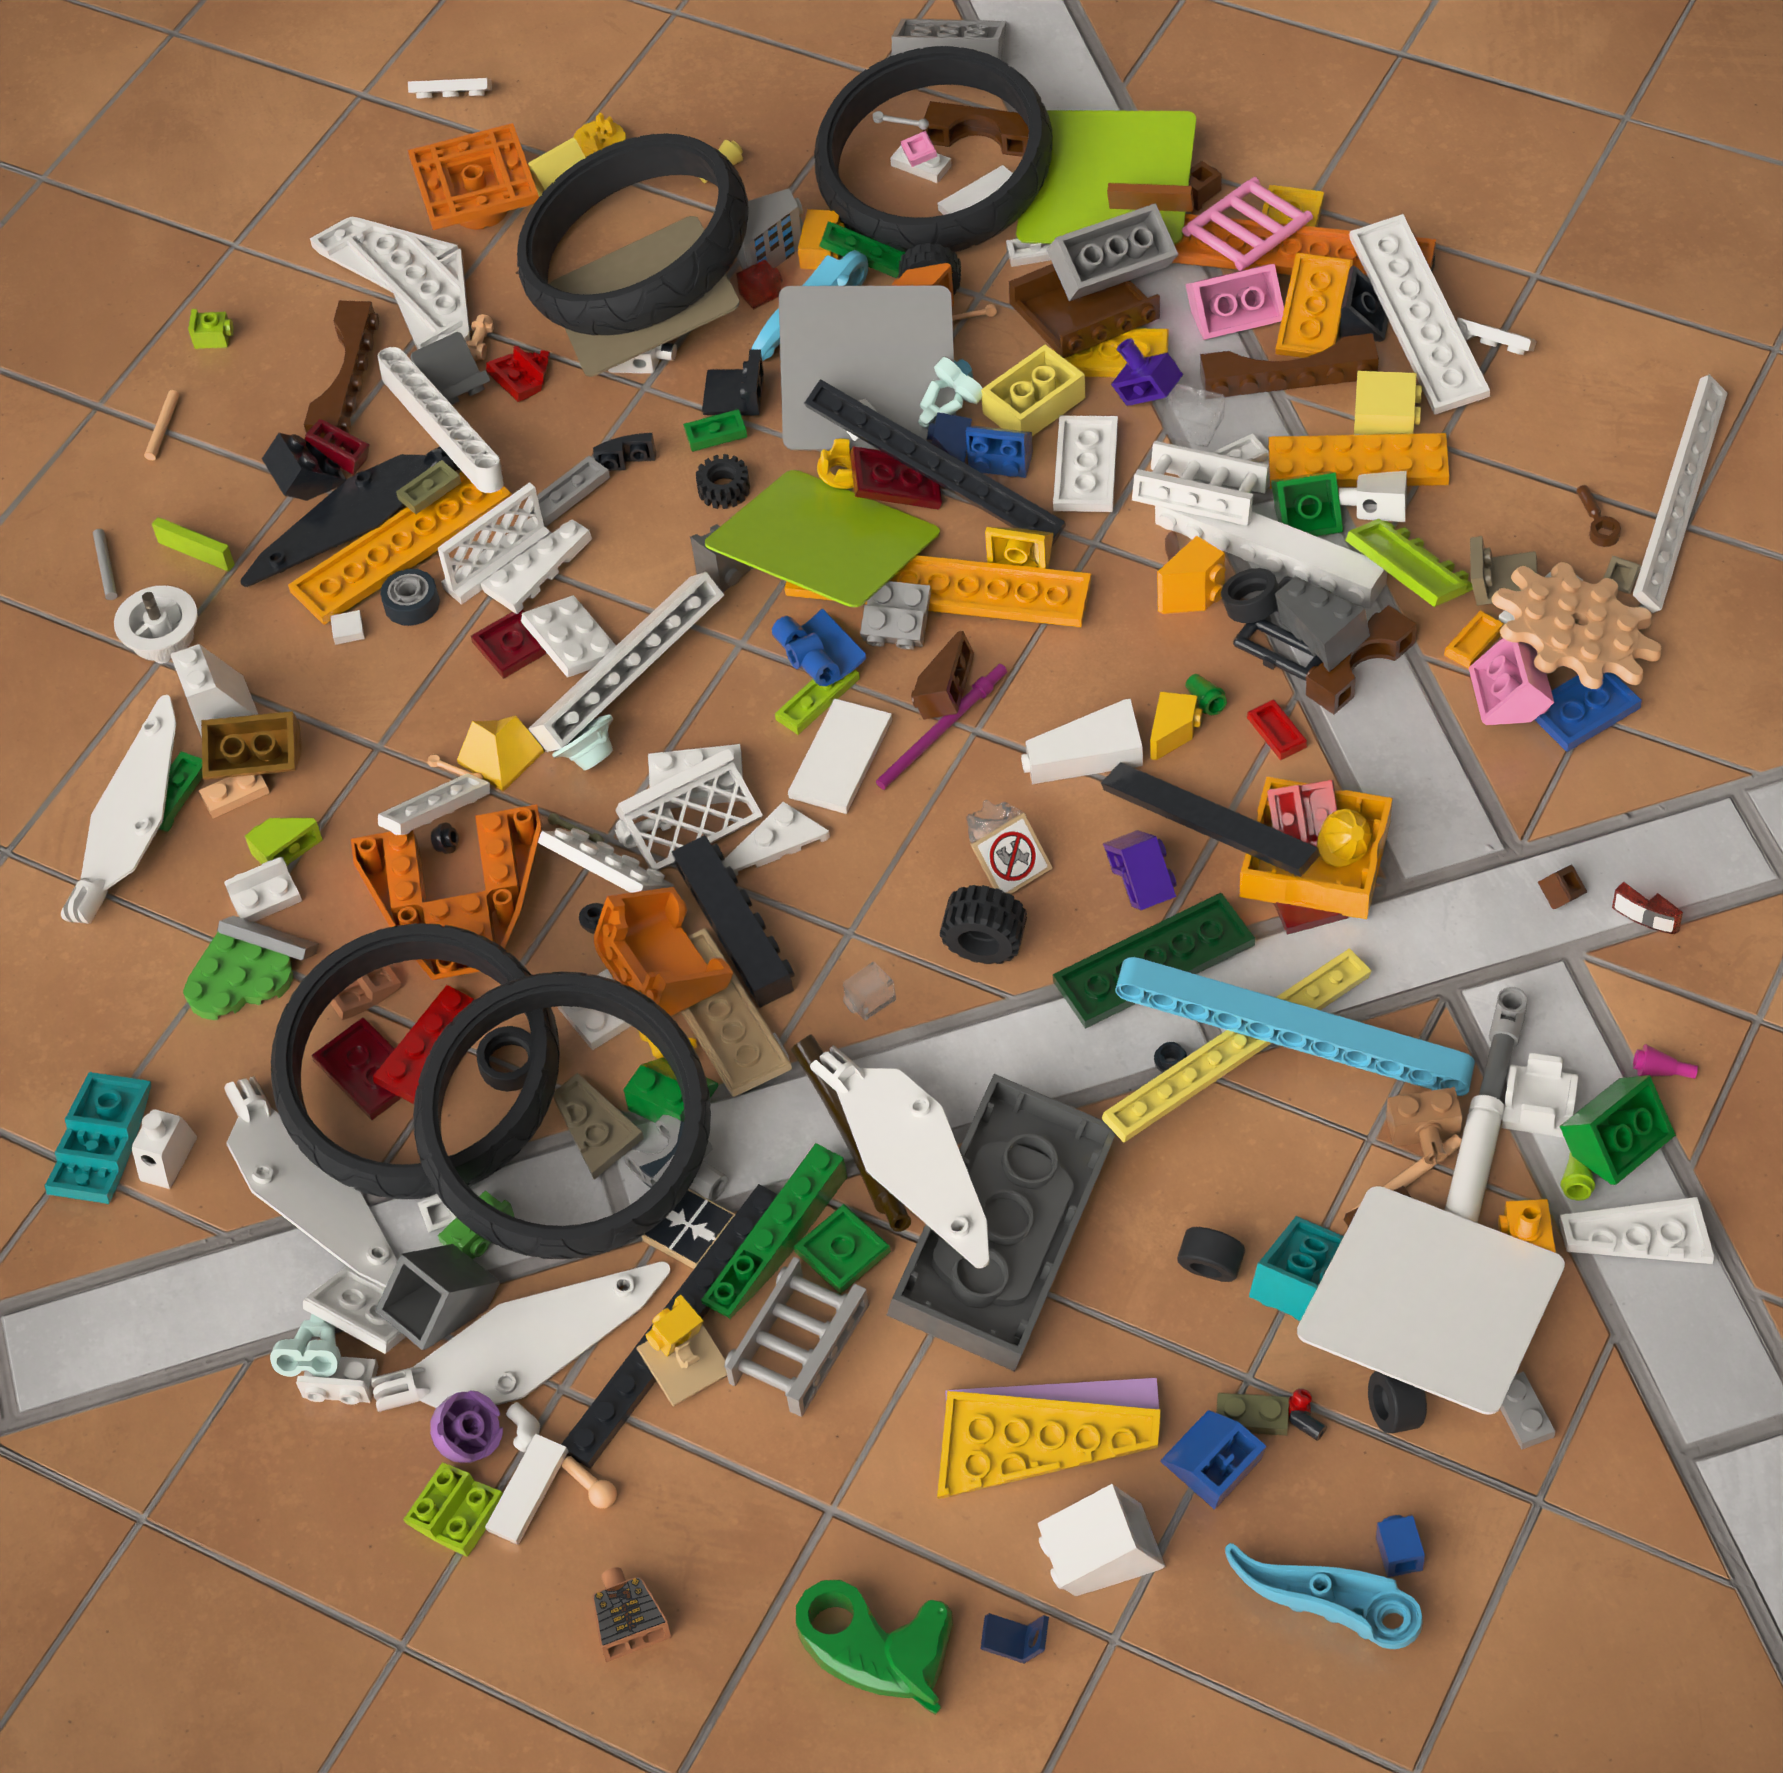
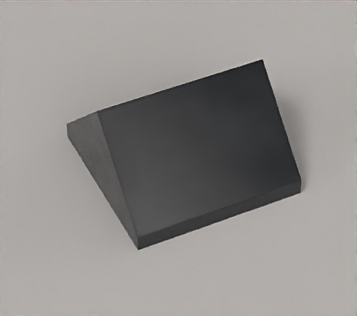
M1352 266L1349 270L1341 308L1340 338L1373 333L1374 341L1381 342L1385 340L1389 319L1370 279L1357 267Z

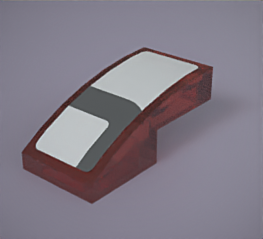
M1625 882L1615 889L1612 904L1614 910L1628 919L1653 930L1669 934L1679 932L1683 912L1659 893L1648 900Z

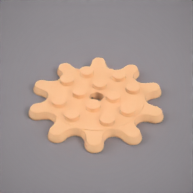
M1560 562L1552 568L1551 577L1540 576L1529 567L1520 566L1513 571L1511 579L1521 591L1501 588L1492 596V602L1496 607L1510 612L1515 620L1508 621L1501 627V636L1509 642H1525L1532 645L1538 653L1533 661L1534 665L1544 673H1552L1561 666L1571 668L1577 672L1581 683L1590 689H1599L1603 684V673L1607 672L1618 675L1629 684L1637 685L1643 679V669L1634 659L1642 658L1653 662L1658 661L1661 657V645L1639 632L1640 629L1649 628L1651 625V612L1643 607L1634 608L1623 605L1616 598L1618 584L1611 578H1604L1597 584H1590L1580 580L1574 573L1572 566L1565 562ZM1576 619H1579V622H1578V623H1579L1580 625H1578V624L1575 623Z

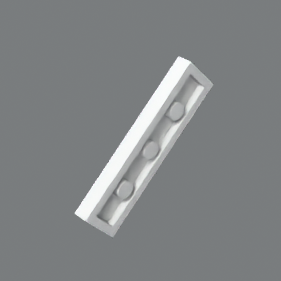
M466 773L379 813L378 825L392 831L396 835L408 834L415 828L429 824L445 814L453 813L456 809L474 803L477 799L490 794V783Z

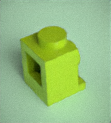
M191 309L188 330L194 349L228 347L229 336H233L234 326L232 319H228L226 312L198 313L197 309Z

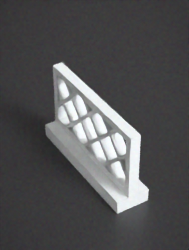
M529 482L437 548L445 579L441 581L443 589L461 605L483 590L480 583L490 577L492 573L500 570L513 561L515 557L523 554L536 545L538 541L551 534L544 527L535 486ZM528 497L523 509H520L521 502ZM505 513L500 525H495L498 518ZM519 515L514 526H510L514 516ZM482 530L478 540L473 541L476 533ZM496 531L491 543H487L491 532ZM459 546L454 558L449 557V553ZM469 547L473 548L469 558L464 559Z
M729 748L618 804L615 811L620 820L626 824L650 869L659 871L675 863L672 851H674V848L678 849L684 846L676 843L680 828L698 833L696 839L700 838L702 834L709 836L707 837L709 842L713 843L762 818L763 814L733 762L734 757ZM730 772L735 781L733 793L715 788L718 777ZM713 780L712 786L706 785V783ZM699 788L710 792L706 807L688 802L692 790ZM738 788H739V790H740L742 796H741V795H737ZM714 793L731 798L727 814L710 809ZM686 794L685 800H682V799H679V798H678V797H680V796ZM734 801L747 803L752 815L744 819L731 815ZM672 802L683 806L678 821L661 816L665 804ZM686 807L704 812L700 827L682 822ZM659 808L657 814L651 813V811ZM707 814L725 819L722 830L715 833L703 829ZM641 816L655 819L651 835L638 831L633 820ZM729 820L736 822L727 827ZM659 821L677 826L672 841L655 836ZM643 839L649 840L648 846H646ZM653 842L670 847L668 857L658 863L655 862L650 853Z

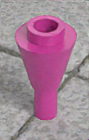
M1647 1044L1643 1046L1642 1050H1636L1633 1059V1069L1637 1070L1638 1076H1673L1675 1074L1695 1079L1698 1071L1697 1065L1678 1062L1675 1058Z

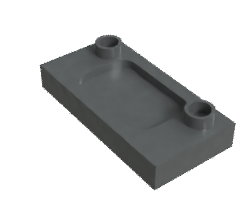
M993 1074L959 1149L987 1220L989 1264L984 1268H976L926 1224L892 1297L886 1315L1015 1372L1116 1135L1112 1129L1101 1119Z

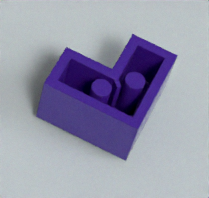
M1137 830L1103 843L1112 873L1122 877L1132 907L1143 910L1176 897L1174 887L1177 886L1176 879L1171 869L1166 867L1164 857L1167 856L1166 849L1162 840L1157 839V836Z

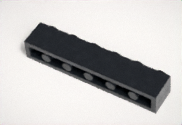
M706 835L672 851L677 870L759 1008L794 991L791 978L795 974L787 959L781 961L778 953H780V949L772 935L766 936L763 931L766 929L762 917L758 912L753 914L749 907L752 906V902L745 889L739 891L735 885L738 883V879L731 866L724 867L722 861L725 859L717 843L711 845Z

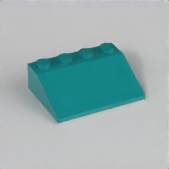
M1295 1216L1258 1262L1249 1297L1260 1301L1267 1307H1273L1292 1315L1293 1318L1301 1321L1344 1236Z

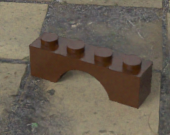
M930 101L924 119H927L929 122V126L923 132H927L933 145L950 147L964 137L985 136L999 144L1002 154L1023 157L1028 143L1029 129L1019 113Z
M1389 605L1380 613L1376 612L1368 621L1370 636L1329 672L1322 662L1319 666H1314L1309 670L1306 675V696L1335 715L1354 698L1356 677L1352 670L1361 662L1369 659L1383 658L1396 661L1415 644L1417 628L1415 622Z

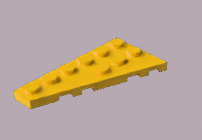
M947 1391L937 1498L942 1499L1158 1448L1161 1410Z

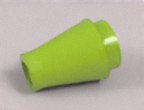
M1571 1152L1569 1153V1160L1560 1183L1564 1195L1571 1200L1582 1201L1589 1198L1595 1189L1592 1170L1575 1159Z

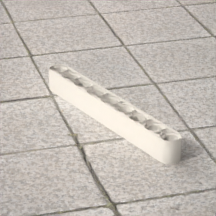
M388 347L378 353V361L384 384L478 490L484 493H493L500 490L504 482L500 459L497 454L400 348Z

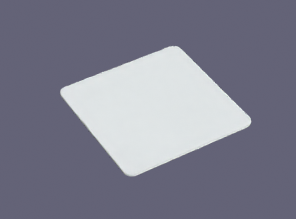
M1372 1187L1366 1192L1297 1327V1335L1307 1344L1482 1414H1494L1502 1406L1562 1275L1565 1262L1559 1254L1385 1187Z

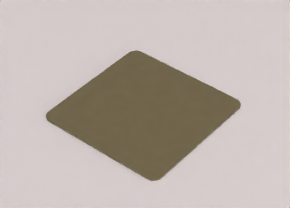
M686 217L553 280L550 285L572 294L606 293L631 286L658 273L677 260L696 242L704 232V229L698 217ZM725 274L709 292L705 293L694 304L689 305L682 312L663 322L653 324L651 327L619 335H588L566 328L565 330L584 374L592 377L734 311L739 306L740 301L727 274Z

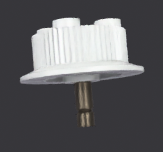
M163 585L148 587L134 593L120 605L114 618V629L119 640L125 646L133 649L137 655L145 658V660L148 659V661L151 660L163 664L171 659L170 654L188 648L193 641L194 627L198 617L197 606L193 598L182 589Z

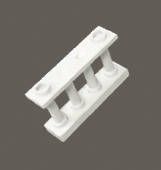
M1154 441L1151 469L1153 471L1137 469L1134 474L1132 501L1248 525L1251 520L1254 495L1250 492L1254 491L1265 494L1269 465ZM1165 472H1166V473H1171V474H1175V475H1180L1181 478H1177V477H1173V476H1168V475H1164V474H1165ZM1193 479L1208 481L1210 484L1196 482ZM1222 485L1231 486V487H1236V488H1239V489H1238V490H1233V489H1229V488H1224V487H1222Z

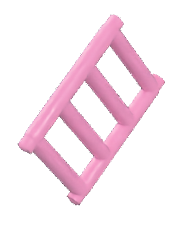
M1253 177L1182 228V232L1185 236L1192 234L1235 262L1236 268L1242 271L1313 219V215L1308 210L1302 212L1261 186L1259 180ZM1251 192L1293 220L1287 225L1282 226L1243 201L1242 198ZM1229 207H1233L1272 232L1273 235L1264 241L1223 215L1222 212ZM1212 220L1254 249L1244 255L1202 227Z

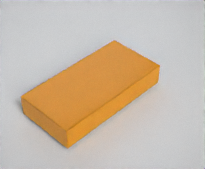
M1480 610L1448 644L1444 655L1469 669L1501 636L1500 629L1504 623Z

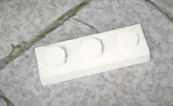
M488 78L408 82V92L416 94V98H432V93L441 92L443 97H459L458 92L469 91V96H484L486 90H492V82Z

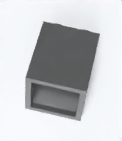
M454 1244L403 1253L399 1257L375 1312L420 1349L425 1350L485 1312L493 1299L500 1281Z

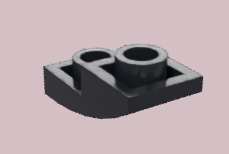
M632 434L603 442L593 447L594 459L607 468L608 471L626 470V462L655 461L656 450L653 434Z

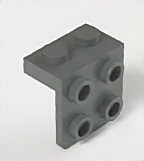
M455 332L411 353L410 358L412 362L451 405L459 402L458 396L467 391L469 396H472L484 390L483 384L490 381L486 370L479 371L460 332Z

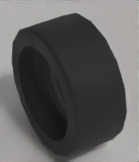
M1251 568L1229 578L1223 585L1221 597L1227 614L1232 620L1240 623H1254L1265 619L1278 609L1275 593L1280 588L1275 575L1270 570ZM1255 591H1263L1261 594L1248 600H1240L1242 597Z
M514 1026L498 1027L487 1033L480 1041L476 1051L477 1064L481 1076L488 1085L496 1090L505 1092L523 1088L531 1060L532 1044L529 1032ZM516 1045L526 1050L528 1054L527 1062L514 1072H498L490 1066V1056L503 1046Z

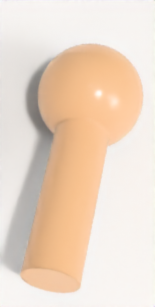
M568 1456L563 1461L562 1467L589 1491V1500L595 1507L608 1508L615 1502L617 1490L613 1483L608 1480H597L572 1456Z

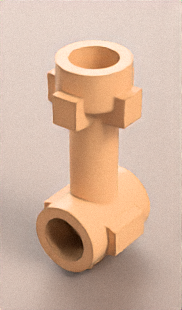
M481 314L477 316L476 321L472 322L471 328L472 331H475L472 340L466 341L474 361L485 360L487 345L483 343V340L494 329L491 317Z

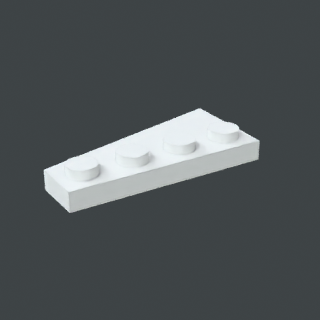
M573 519L564 523L559 529L538 541L536 545L523 554L518 555L513 561L482 581L480 584L484 593L518 614L524 608L522 603L528 597L534 598L541 591L539 586L547 578L552 580L559 573L558 567L563 562H570L592 540L590 531Z
M1698 1197L1560 1215L1559 1224L1567 1252L1713 1264L1714 1254Z

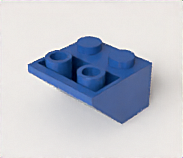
M969 426L966 428L969 466L981 473L1026 478L1033 453L1032 432L983 426Z
M1207 1410L1160 1462L1215 1510L1261 1461L1266 1445L1240 1422Z

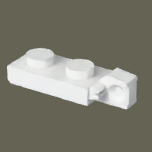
M1463 318L1457 319V324L1465 340L1479 336L1481 337L1480 343L1496 347L1498 342L1508 345L1507 351L1524 355L1525 350L1534 351L1537 342L1535 339Z

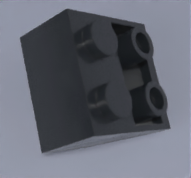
M278 433L262 457L264 464L284 496L308 501L339 487L347 480L338 464L296 434Z

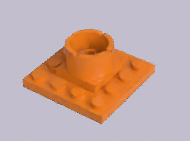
M513 123L408 150L410 162L432 230L456 224L474 230L484 229L486 226L492 227L504 219L507 211L532 205L539 198Z

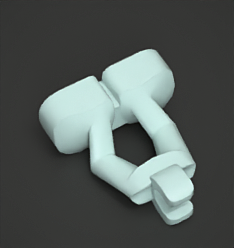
M942 357L934 366L936 375L940 380L931 381L920 403V407L924 411L920 415L918 423L925 429L929 427V423L936 420L937 412L952 415L962 408L963 400L977 404L982 399V386L973 378L966 376L954 362L946 357ZM941 388H954L956 394L952 401L940 408L935 405Z
M311 1313L310 1320L302 1322L294 1339L281 1340L274 1345L270 1355L274 1370L287 1377L296 1376L301 1371H309L317 1377L326 1378L332 1376L336 1372L341 1358L339 1348L336 1346L335 1326ZM320 1337L321 1340H311V1338Z

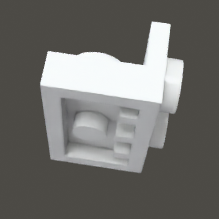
M283 857L267 861L224 882L238 916L252 922L302 901Z
M341 1357L337 1370L332 1376L326 1378L317 1377L309 1371H305L304 1376H298L296 1384L302 1397L313 1402H323L326 1399L339 1400L350 1405L359 1402L370 1403L373 1392L370 1379L376 1377L378 1363L376 1359Z

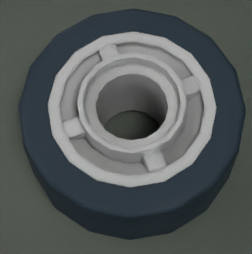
M419 569L397 571L386 579L380 592L386 616L392 622L404 626H414L432 618L438 610L440 603L434 579L427 572Z

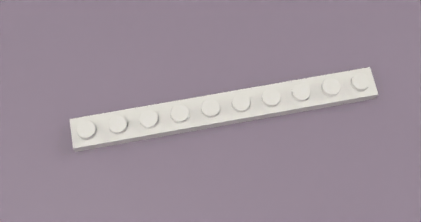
M1710 374L1700 378L1633 592V596L1651 613L1662 610L1728 394Z

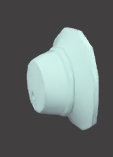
M608 714L591 721L566 746L556 750L552 754L553 758H569L583 770H588L597 765L613 751L608 737V728L613 721V717Z

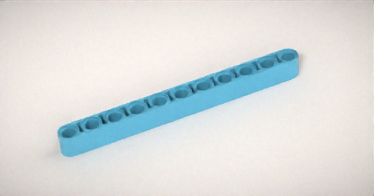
M1129 957L1122 963L1115 992L1126 1001L1431 1090L1455 1087L1457 1096H1463L1469 1092L1475 1060L1467 1053L1145 959Z

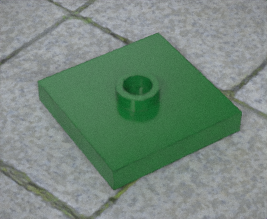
M845 1204L794 1245L795 1253L840 1295L891 1252L890 1245Z

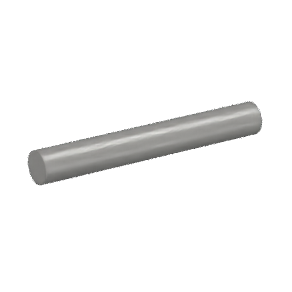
M96 529L93 531L105 598L107 600H114L117 598V592L105 532L102 529Z

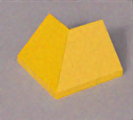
M986 527L987 563L1049 568L1053 533L1020 528Z
M517 716L501 720L472 721L457 762L472 773H480L483 776V780L504 792L544 753V750Z

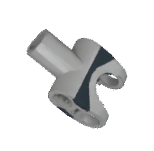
M662 1115L656 1121L657 1129L668 1139L666 1148L654 1154L631 1149L624 1156L625 1163L629 1169L650 1188L660 1179L669 1166L682 1135L684 1122L669 1115ZM708 1140V1144H707V1147H706L707 1149H706L704 1158H705V1157L710 1153V1151L712 1150V1145H711V1143L709 1142V1140ZM702 1161L701 1167L690 1188L704 1198L713 1201L723 1193L728 1177L705 1161Z

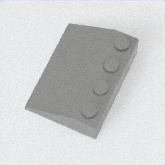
M901 19L892 35V56L917 48L954 46L974 49L978 52L981 51L1002 60L1006 21Z

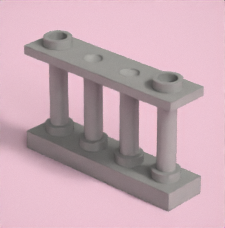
M793 1257L788 1267L784 1266L780 1270L775 1288L736 1350L732 1349L729 1352L724 1367L726 1368L729 1384L736 1386L742 1374L745 1373L784 1391L785 1396H787L789 1411L802 1417L867 1310L869 1303L867 1290L859 1285L854 1284L848 1294L839 1295L802 1278L800 1259ZM797 1290L836 1308L837 1313L831 1322L827 1321L824 1323L785 1304L793 1291ZM777 1317L818 1335L820 1341L815 1349L807 1351L768 1332ZM760 1345L802 1363L803 1369L797 1378L793 1377L790 1379L751 1360Z

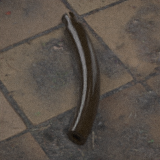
M810 1034L795 1044L791 1051L807 1074L838 1128L861 1174L874 1207L878 1212L886 1214L893 1231H904L911 1225V1218L908 1216L904 1204L866 1171L837 1092L810 1068L811 1063L815 1060L822 1064L820 1055L824 1053L814 1036Z

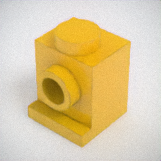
M680 1295L675 1299L671 1311L669 1308H665L652 1320L654 1324L651 1331L646 1334V1338L655 1350L659 1351L661 1349L668 1357L675 1351V1347L690 1340L699 1333L703 1320L684 1297Z

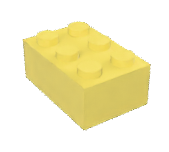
M1043 345L981 389L982 412L1002 429L1032 432V436H1034L1059 418V415H1063L1086 398L1085 374L1047 345Z

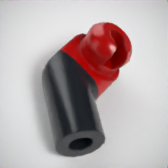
M1296 1389L1289 1398L1288 1411L1290 1422L1293 1426L1318 1441L1325 1433L1327 1426L1311 1416L1310 1402L1312 1395L1305 1389Z

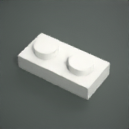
M902 146L890 158L891 166L938 183L952 167L951 158L938 153L937 157L911 167Z

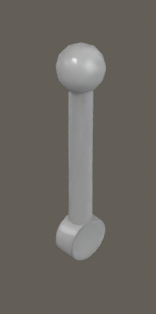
M881 111L873 113L875 123L889 121L919 126L922 130L927 129L929 126L927 119L918 121L887 116Z

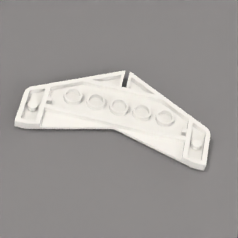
M358 217L346 218L310 238L312 247L319 254L394 294L417 350L455 332H460L465 341L471 340L461 248L458 249V245Z

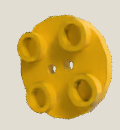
M599 113L596 116V121L584 124L576 131L573 138L579 144L585 157L609 145L626 140V134L620 125L613 122L612 117L608 116L605 120L604 115Z

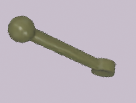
M551 813L548 816V822L551 825L558 824L570 831L572 828L579 829L589 834V840L595 843L603 842V838L599 834H591L560 819L556 813Z

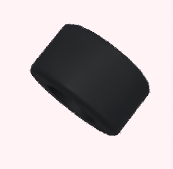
M1191 1227L1185 1232L1177 1260L1184 1269L1193 1274L1220 1282H1232L1237 1278L1245 1254V1247L1239 1240L1223 1232L1204 1227Z
M1377 1371L1370 1376L1368 1400L1372 1416L1378 1427L1384 1433H1397L1420 1428L1427 1414L1425 1390Z

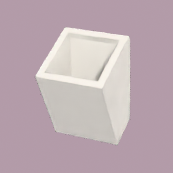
M1113 1484L1037 1523L1042 1535L1039 1537L1040 1546L1044 1553L1050 1557L1053 1569L1050 1571L1053 1581L1059 1589H1064L1074 1596H1080L1131 1580L1165 1567L1142 1504Z

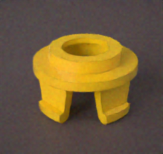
M844 438L835 439L831 450L823 449L817 463V472L820 478L826 484L839 489L854 487L849 439ZM834 466H843L847 468L839 469L836 475L830 472V469Z

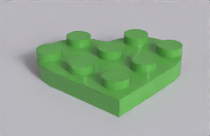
M217 932L189 975L183 989V994L193 1013L204 1019L218 1020L217 1016L226 1015L231 1011H234V1013L239 1012L246 1003L260 1005L262 1004L261 1000H268L276 995L278 998L282 997L290 988L294 978L292 964L287 955Z

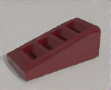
M320 418L306 433L304 438L352 475L358 471L368 457L370 444ZM322 432L326 433L324 438L319 437Z

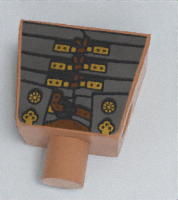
M618 1567L611 1568L601 1575L605 1589L595 1592L592 1598L599 1642L606 1662L671 1638L667 1620L641 1577H634L626 1581L622 1569Z

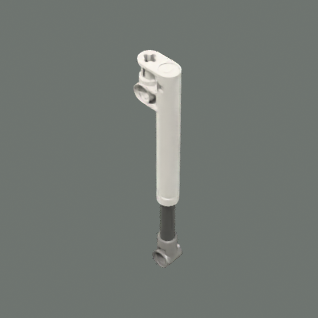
M1516 987L1504 988L1497 996L1496 1008L1489 1033L1491 1047L1479 1095L1471 1100L1445 1206V1211L1478 1223L1505 1109L1504 1104L1500 1100L1513 1047L1519 1043L1522 1026L1525 1021L1527 996L1521 989Z

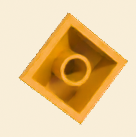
M1196 535L1157 571L1158 611L1162 614L1205 611L1214 602L1220 601L1222 599L1221 590L1225 584V553Z

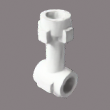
M669 807L662 810L661 816L674 819ZM645 819L635 823L638 831L643 833L652 831L655 819ZM619 820L616 823L615 830L619 842L623 843L627 848L636 847L637 844L624 821ZM659 821L657 828L661 827L662 831H665L673 825Z

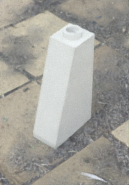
M1131 699L1122 700L1027 740L1026 754H1021V761L1024 773L1030 772L1032 784L1110 772L1120 762L1133 768L1143 766V747Z

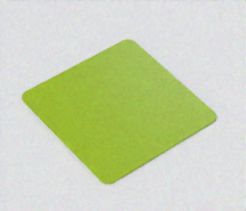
M1047 110L1053 136L1051 163L1042 188L1031 205L1018 218L1016 236L1022 243L1052 244L1056 237L1135 211L1109 208L1108 183L1189 186L1196 128L1195 114L1190 111ZM1159 211L1174 245L1179 243L1183 238L1182 228L1184 227L1186 212Z
M790 470L785 472L705 539V546L712 551L843 605L860 607L940 534V529L934 524L872 499L855 497L852 491L832 487L822 479L802 471Z

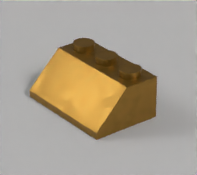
M293 711L201 720L202 771L204 780L296 771L301 756V727Z

